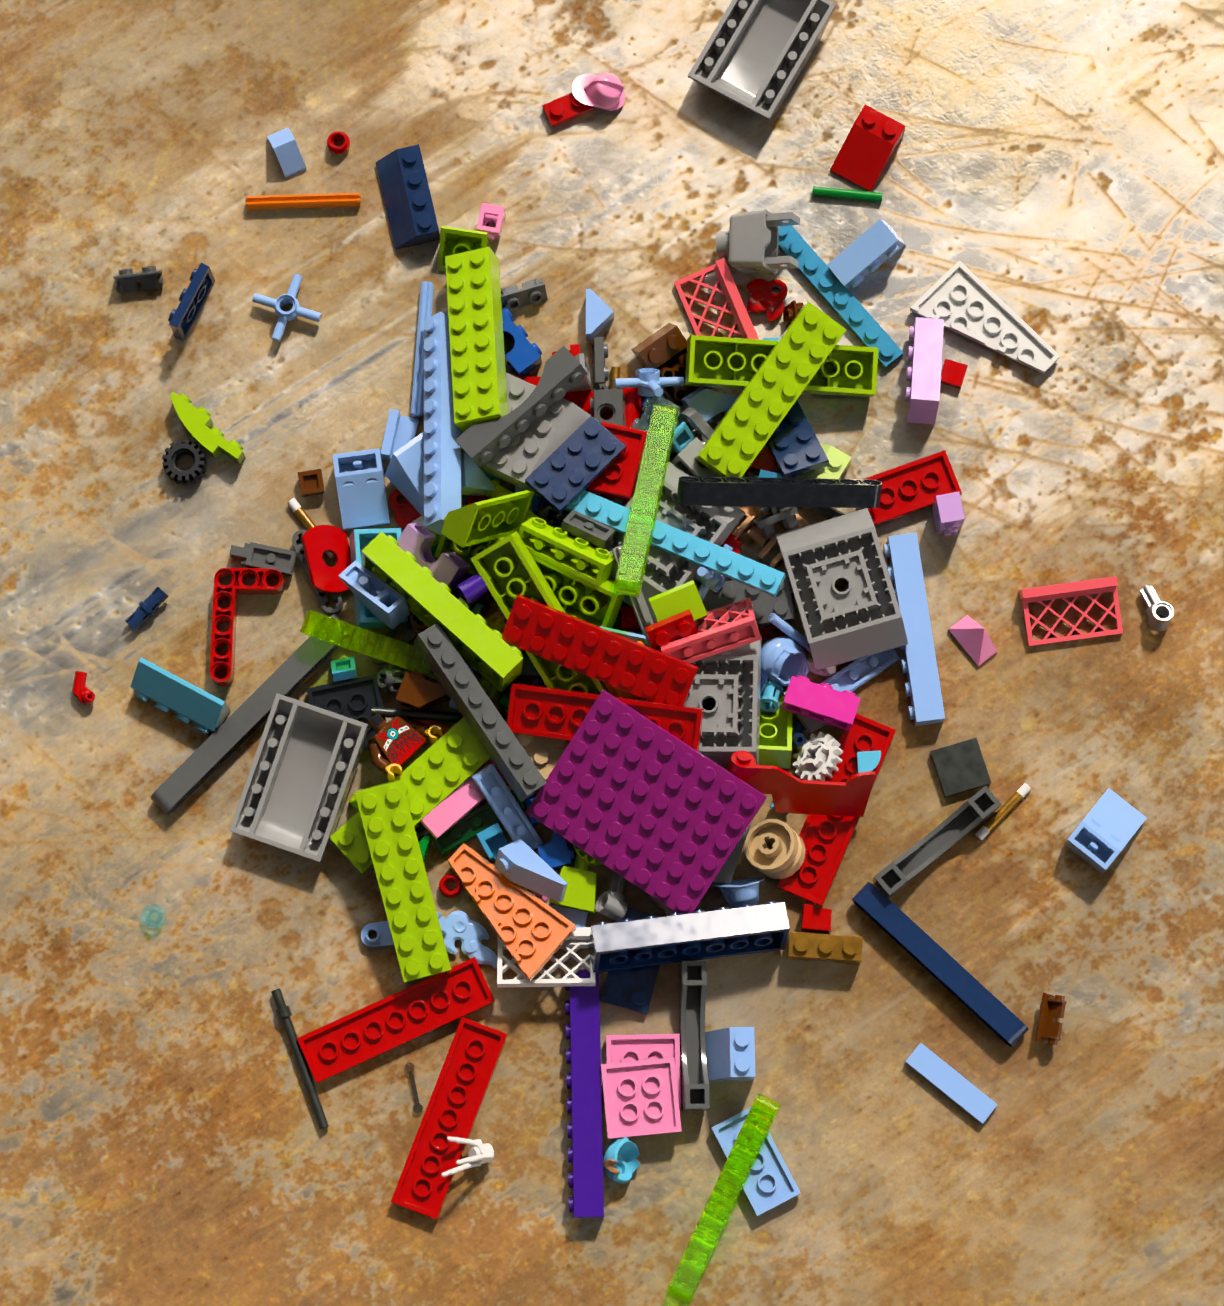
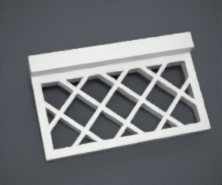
M591 927L576 928L573 934L559 948L563 949L566 954L559 960L552 956L550 960L555 964L547 971L542 968L539 971L542 975L538 979H532L530 982L524 973L514 965L516 962L513 958L509 961L503 956V950L507 949L497 936V988L596 986L590 954L582 959L575 953L580 948H588ZM570 957L579 963L572 970L563 964ZM558 967L566 973L562 979H555L551 975ZM584 967L590 972V978H579L575 973ZM509 968L518 974L514 979L503 980V973Z

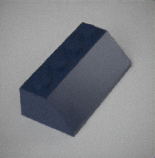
M419 144L396 149L375 162L395 250L440 240L439 228Z

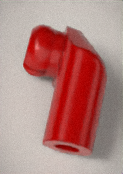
M76 671L72 693L82 704L89 705L95 700V694L85 685L87 673Z

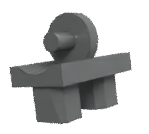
M780 507L759 508L761 514L770 512V514L753 520V525L760 530L765 539L774 537L777 534L773 524L781 520L785 531L798 527L795 515L798 514L797 507H785L777 510Z

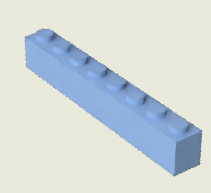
M917 532L888 536L887 544H883L884 555L890 561V567H887L890 579L893 581L895 596L908 640V645L899 647V650L904 652V659H901V668L903 674L907 673L908 682L904 683L906 697L911 698L912 706H908L909 719L914 720L915 726L943 723L945 713Z

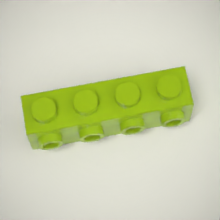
M532 517L521 524L518 534L531 554L596 586L609 579L615 560L606 549L596 548L590 545L588 541L582 538H575L561 528L552 527L546 524L547 522L544 519Z

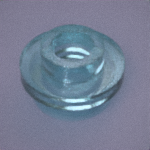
M150 904L143 909L141 918L147 927L158 928L164 924L166 913L160 905ZM153 912L158 913V918L155 921L150 920V915Z

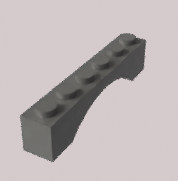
M563 346L545 362L544 370L537 386L519 407L499 419L473 424L456 439L457 443L480 468L483 464L488 463L500 449L508 446L515 436L525 431L529 424L537 417L545 414L552 404L561 400L568 390L574 385H578L587 375V372L580 362Z
M987 786L983 787L933 831L874 876L872 881L889 899L999 809L1001 803Z
M681 961L678 964L681 1111H706L710 1109L705 1044L706 961Z

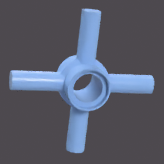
M299 274L293 275L287 294H283L277 299L257 293L253 296L252 302L274 308L276 315L279 317L271 338L275 341H281L287 321H292L297 316L316 322L321 320L322 313L300 307L296 299L303 278ZM285 304L293 305L290 311L285 312L281 310Z
M638 368L635 371L637 378H617L613 382L614 388L638 387V394L646 397L662 396L663 389L661 387L684 386L683 377H660V371L653 368Z
M727 544L723 546V548L728 549L730 551L733 550V548ZM700 566L697 570L695 581L701 583L698 589L701 600L703 601L709 589L718 592L724 585L727 577Z

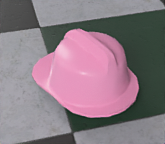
M611 73L600 75L584 74L578 76L571 86L575 99L587 106L614 111L620 109L625 102L624 85L617 76Z

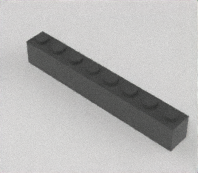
M439 623L418 634L413 642L519 800L522 802L538 792L547 782Z

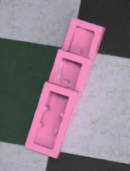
M490 760L486 765H484L480 770L477 771H481L482 769H484L492 763L498 771L501 778L503 779V781L506 780L493 760ZM470 777L420 822L435 839H438L484 800L485 797L473 778Z

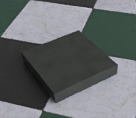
M977 737L930 751L945 798L991 784Z

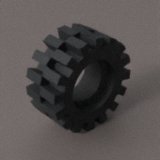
M185 439V442L177 440V444L172 442L170 444L171 447L166 448V454L162 456V464L166 474L177 484H180V482L183 485H188V482L196 483L195 479L198 478L200 480L202 478L201 474H205V466H207L206 457L201 447L194 441L191 443L187 439ZM182 454H188L193 457V465L188 470H180L176 467V459Z

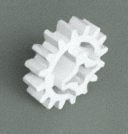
M819 732L818 736L812 733L810 740L806 739L803 746L797 745V749L800 750L799 753L793 754V757L797 759L792 764L797 768L795 773L803 780L825 781L826 776L831 779L833 777L831 772L839 770L836 764L842 762V759L838 757L843 753V750L838 748L841 744L829 734L825 735Z

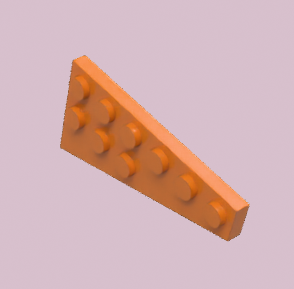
M463 843L448 859L449 866L530 982L576 930V925L523 886L509 881L492 863Z

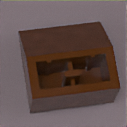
M413 671L412 674L405 673L396 696V700L400 705L420 711H428L451 700L438 679H435V682L429 681L425 674Z

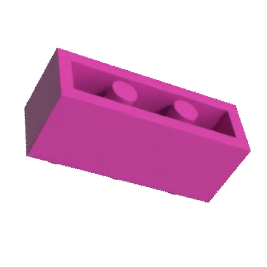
M797 675L796 677L792 676L781 709L850 731L861 698L856 697V694L846 690L840 692L834 690L829 684H816L810 682V679L805 676Z

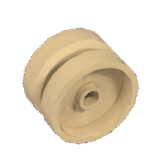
M766 819L758 822L750 829L744 845L746 857L751 864L761 873L772 879H784L792 876L800 869L805 859L806 849L802 838L788 824L778 819Z

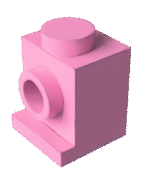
M482 203L476 230L487 232L489 242H493L495 238L500 239L506 216L505 207ZM493 223L495 227H488L487 225Z

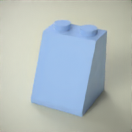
M424 432L393 453L385 476L422 516L424 515Z
M728 1027L705 1032L709 1082L754 1081V1027Z

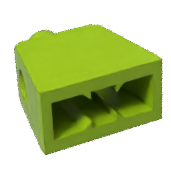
M576 855L573 868L563 866L559 874L568 883L563 901L557 902L550 898L549 904L580 910L594 915L597 874L587 871L589 863L584 861L579 855Z

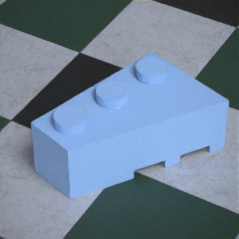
M880 219L830 261L827 266L845 287L849 289L852 286L854 288L864 280L863 277L877 270L882 263L906 245L891 226Z

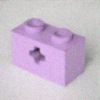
M954 492L935 496L932 511L937 534L944 533V536L957 534L965 520L960 493Z

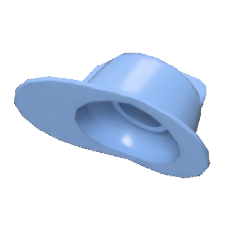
M764 877L731 880V883H712L711 886L720 887L726 902L732 906L755 905L759 902V882L763 881Z

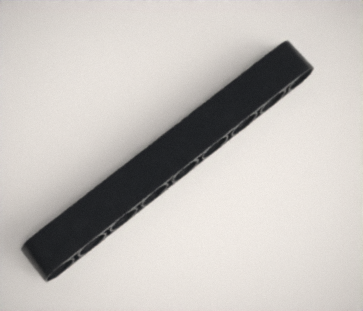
M682 476L678 480L676 502L690 506L880 507L882 482L871 479Z

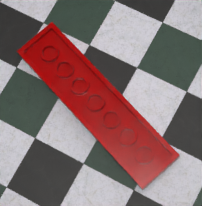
M519 594L516 596L502 634V639L510 645L651 702L684 706L699 668Z
M512 683L507 725L513 733L571 741L599 694ZM616 697L699 752L703 708Z
M856 713L850 731L844 730L839 740L841 745L838 748L843 750V753L838 756L842 759V762L836 764L839 770H833L831 772L833 777L830 779L826 776L825 781L846 782L850 776L857 774V752L881 751L880 761L873 770L876 773V779L896 730ZM808 814L799 834L806 849L805 859L800 869L792 876L780 879L777 888L822 907L859 817Z
M473 957L452 967L449 971L436 974L297 1038L318 1084L494 1003L495 1000L476 958Z
M461 1017L391 1199L392 1203L438 1219L454 1174L442 1177L441 1173L458 1166L456 1161L461 1159L466 1145L450 1142L447 1140V1137L469 1138L506 1041L507 1033Z

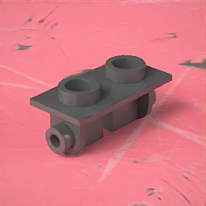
M156 266L142 267L140 272H133L132 268L118 270L119 274L113 276L114 279L119 278V282H116L115 285L116 291H121V293L138 291L137 282H141L142 291L159 289L160 286H163V278L158 277V273H161L162 269H156Z
M535 278L534 280L521 283L523 289L520 290L517 285L501 288L502 309L506 307L510 311L547 300L548 297L543 280Z

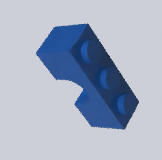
M505 307L502 309L503 336L514 343L513 349L505 355V362L516 376H526L542 364L540 356L542 351L535 343L531 344L527 340V332L521 325H515L512 321L514 319L513 315Z
M534 798L525 800L527 810L533 802ZM529 815L533 827L544 825ZM554 831L553 838L548 844L537 847L540 858L554 871L562 869L563 866H572L571 859H575L572 844L567 846L565 838Z

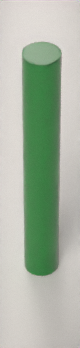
M813 186L812 195L882 202L883 193Z

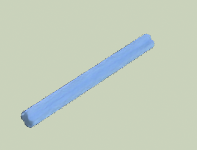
M426 281L421 283L411 401V416L423 417L424 320L432 315L434 290L433 283Z

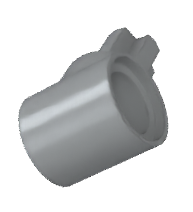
M1145 585L1140 589V594L1148 607L1146 609V613L1149 616L1148 624L1155 631H1164L1168 628L1173 617V607L1165 601H1160L1151 585ZM1157 614L1163 615L1165 619L1159 618Z
M618 873L612 875L609 890L603 892L595 904V910L598 913L616 922L625 916L628 908L627 903L624 901L625 897L622 895L626 879Z

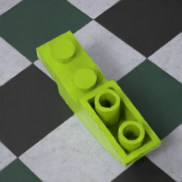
M174 392L170 394L173 406L182 424L203 450L215 459L222 452L238 464L243 462L246 458L242 451L243 447L234 440H231V442L223 438L224 434L220 430L212 427L211 414L201 406L197 409L191 405L192 401L182 393L179 396Z

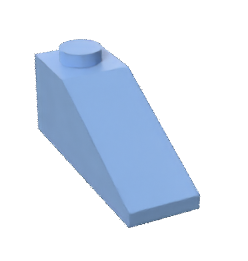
M356 560L338 575L339 579L361 602L391 629H394L410 615L406 598Z
M519 839L499 848L495 867L509 881L557 902L563 901L568 883L523 840Z

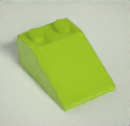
M781 694L778 700L780 707L776 712H766L760 709L759 765L790 769L792 712L781 709L784 700Z

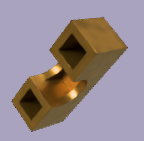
M790 932L787 959L805 961L821 959L836 961V963L860 964L862 962L863 937Z

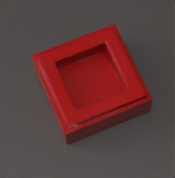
M945 359L941 371V383L961 389L968 365Z

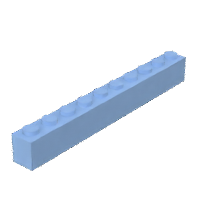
M439 312L424 320V527L445 537L441 534L445 516L448 512L461 508V446L456 441L461 435V431L454 423L449 317Z

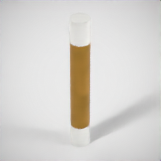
M295 498L287 503L307 530L316 526ZM325 552L329 558L334 557L331 552Z
M1024 783L975 833L976 837L982 841L1030 792L1031 788Z

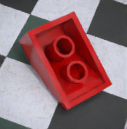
M865 104L844 141L830 172L871 192L903 138L906 126Z

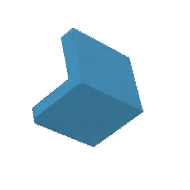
M498 823L476 834L491 863L496 860L499 848L508 845Z

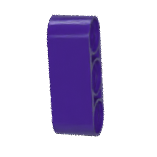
M476 573L458 584L451 594L457 599H463L470 606L482 599L488 593V588L482 577Z

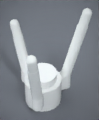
M448 1136V1141L472 1145V1148L469 1149L467 1158L456 1161V1164L461 1166L442 1172L441 1176L446 1177L472 1167L481 1166L484 1163H491L494 1159L493 1147L489 1143L482 1144L481 1139L471 1140Z

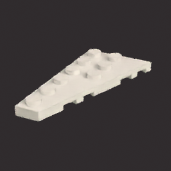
M960 260L910 307V311L924 318L944 320L945 328L1041 374H1044L1060 359V355Z

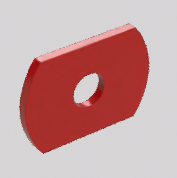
M318 525L303 533L301 540L312 587L330 594L342 593L349 588L338 576L351 565V552L346 532L335 526ZM324 552H331L335 556L336 564L334 567H329L324 563L322 558Z

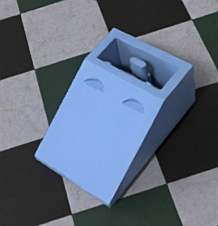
M380 448L332 454L343 530L390 524Z
M1108 788L1064 844L1103 874L1143 824L1146 817Z

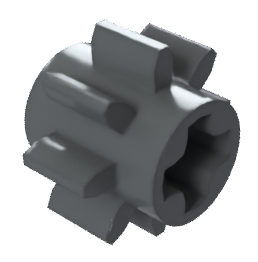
M399 665L383 667V670L377 676L378 686L385 689V694L395 695L399 691L405 672L399 670Z

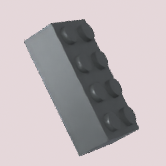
M787 571L783 572L786 577L776 598L735 580L725 581L718 592L709 589L702 601L705 610L708 612L751 598L758 629L774 626L768 621L771 613H775L788 624L794 623L795 616ZM730 618L727 622H732L735 618ZM708 625V626L705 628V630H708V629H709L710 627H712V626H709V625Z

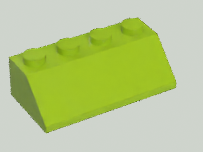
M529 489L476 502L450 511L444 518L441 534L459 546L466 547L508 536L515 531L519 532L535 492Z

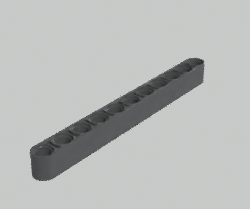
M336 614L329 617L151 795V800L167 815L173 813L269 717L276 693L289 697L347 640L353 630Z

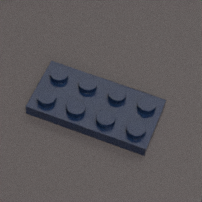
M796 400L766 442L783 478H792L826 467L829 462L799 402Z
M590 416L525 479V484L560 514L626 450V445L595 418Z
M627 908V912L622 920L632 919L634 921L642 920L648 916H656L657 918L660 916ZM660 965L608 971L600 1002L647 1014Z

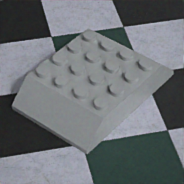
M732 0L689 72L688 78L770 120L780 109L824 34L836 3L830 0Z
M506 373L509 414L531 395L536 386ZM562 398L552 404L545 414L537 417L530 423L525 431L515 436L508 446L500 449L480 469L523 490H529L531 488L525 484V479L591 415L573 402Z
M276 693L229 831L321 862L331 842L329 837L335 832L359 763L368 724Z

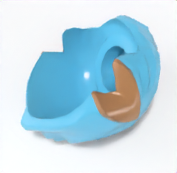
M627 1137L612 1140L603 1157V1167L606 1175L618 1184L628 1183L632 1178L633 1172L640 1165L637 1159L640 1155L638 1147Z

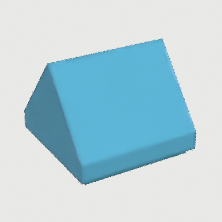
M682 422L664 441L679 454L696 437L686 423Z

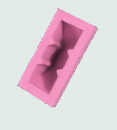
M968 615L948 629L978 667L997 653L985 628Z

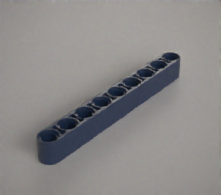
M867 882L852 898L853 903L1008 1046L1012 1048L1029 1030L1018 1017L872 883Z

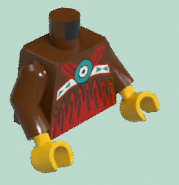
M377 713L367 722L376 732L368 740L371 763L383 773L388 774L390 782L395 781L393 773L398 774L400 777L402 776V767L400 765L427 740L425 737L428 736L430 742L434 744L438 739L433 735L439 734L442 736V729L437 725L429 727L418 721L395 716L386 723Z

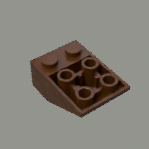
M668 323L631 349L643 368L659 370L660 377L684 378V386L661 387L663 395L675 410L684 405L681 401L682 398L700 388V386H685L687 340L677 325Z

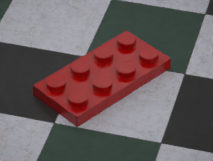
M945 450L865 478L882 482L880 507L868 508L874 526L933 505L937 495L959 492L960 496L962 495Z

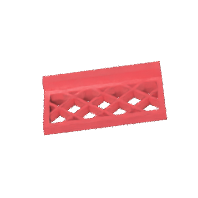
M725 258L717 260L716 264L674 282L696 335L702 336L700 333L703 323L715 326L711 336H716L720 328L730 332L729 338L736 334L744 339H759ZM715 271L718 277L715 286L712 287L704 284L705 276ZM689 282L696 284L697 287L693 297L684 294L681 286ZM701 287L712 290L708 302L697 299ZM716 292L726 296L723 308L712 304ZM686 298L691 300L690 304H688ZM694 302L706 306L702 317L692 314L691 310ZM728 305L730 306L731 311L726 310ZM710 307L721 311L717 323L705 319ZM725 313L735 318L732 329L720 325ZM737 325L739 327L740 332L735 331Z
M1117 576L1019 590L1028 646L1122 634L1123 628L1117 592ZM1105 592L1112 593L1113 602L1108 609L1097 602L1100 595ZM1091 594H1097L1094 599L1090 596ZM1083 595L1092 601L1084 612L1073 604L1079 596ZM1074 597V598L1071 600V602L1068 601L1066 598ZM1055 599H1061L1068 604L1061 615L1050 608ZM1050 600V602L1047 605L1042 602ZM1037 602L1044 607V610L1037 619L1029 613L1028 603ZM1094 604L1105 611L1098 622L1087 615ZM1070 607L1081 614V617L1074 626L1063 618ZM1047 610L1058 618L1051 628H1048L1039 621ZM1109 614L1115 619L1117 629L1107 630L1100 623ZM1084 617L1095 625L1090 633L1086 634L1076 628ZM1030 618H1031L1033 621H1035L1032 625H1031V623H1030ZM1060 620L1071 628L1064 637H1060L1053 631ZM1036 624H1039L1048 632L1042 640L1033 641L1032 629ZM1097 627L1102 630L1101 632H1094ZM1073 631H1076L1079 635L1071 634L1073 633ZM1050 634L1056 637L1047 639Z
M751 598L708 611L707 616L695 620V624H698L697 629L699 633L661 646V651L687 663H692L761 640ZM730 618H735L732 622H727ZM708 625H709V626H712V627H710L708 630H705V628H706Z

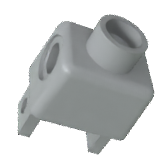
M767 209L733 214L730 217L729 231H720L717 234L716 250L720 259H728L730 266L743 274H777L780 269L799 268V261L792 256H778L779 226L800 225V217L793 212L771 213Z

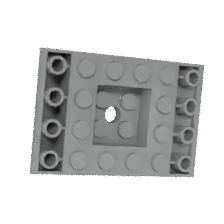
M669 461L650 473L625 506L720 547L745 515V511L737 506H690L677 503L679 477L690 475ZM615 531L613 538L603 549L609 551L610 555L613 556V548L620 545L625 546L652 620L657 623L648 598L689 581H695V576L700 566ZM615 562L609 579L624 585ZM626 591L623 601L632 607Z
M868 508L776 534L816 671L908 645L902 615ZM840 579L846 580L849 584L848 589L844 592H839L835 588V583Z
M761 640L690 663L699 668L684 706L703 708V701L705 699L713 698L716 700L714 709H704L699 752L728 770L732 754L736 751L749 752L754 756L756 765H759Z

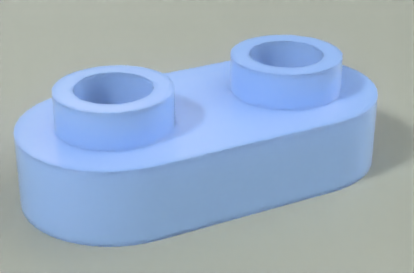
M388 921L369 923L363 927L361 939L366 946L370 948L394 946ZM371 931L377 932L375 939L369 938L368 935Z

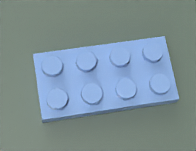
M755 1105L711 1128L756 1216L801 1194Z

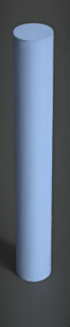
M775 613L769 615V622L810 652L805 636Z

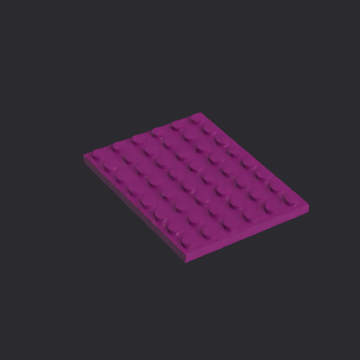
M602 690L546 779L547 783L539 790L526 813L675 912L683 915L691 914L696 910L767 799V796L607 691Z

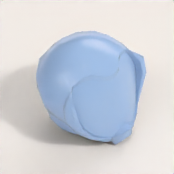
M786 635L768 640L761 647V673L769 676V680H774L782 686H787L792 676H807L809 669L807 667L806 655L802 646Z

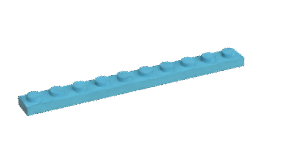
M585 490L565 509L569 512L575 510L615 529L619 533L775 598L786 577L785 573Z

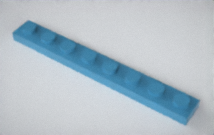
M792 225L779 226L780 251L785 256H792L799 261V268L796 269L865 347L878 348V362L882 367L887 369L903 356L904 352L853 294L839 281L831 269Z

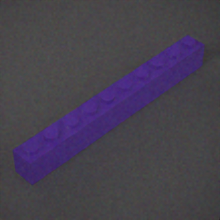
M581 969L575 973L579 978H590V972L587 969ZM595 973L596 986L565 987V991H570V1000H565L566 1015H570L571 1024L566 1025V1040L571 1039V1049H566V1063L571 1064V1074H567V1089H572V1098L567 1099V1113H572V1123H568V1138H573V1148H568V1163H573V1173H568L569 1188H573L574 1198H569V1213H574V1218H604L599 973Z

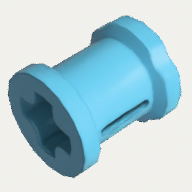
M774 680L768 681L760 698V709L766 712H776L779 709L780 703L778 700L783 692V686Z

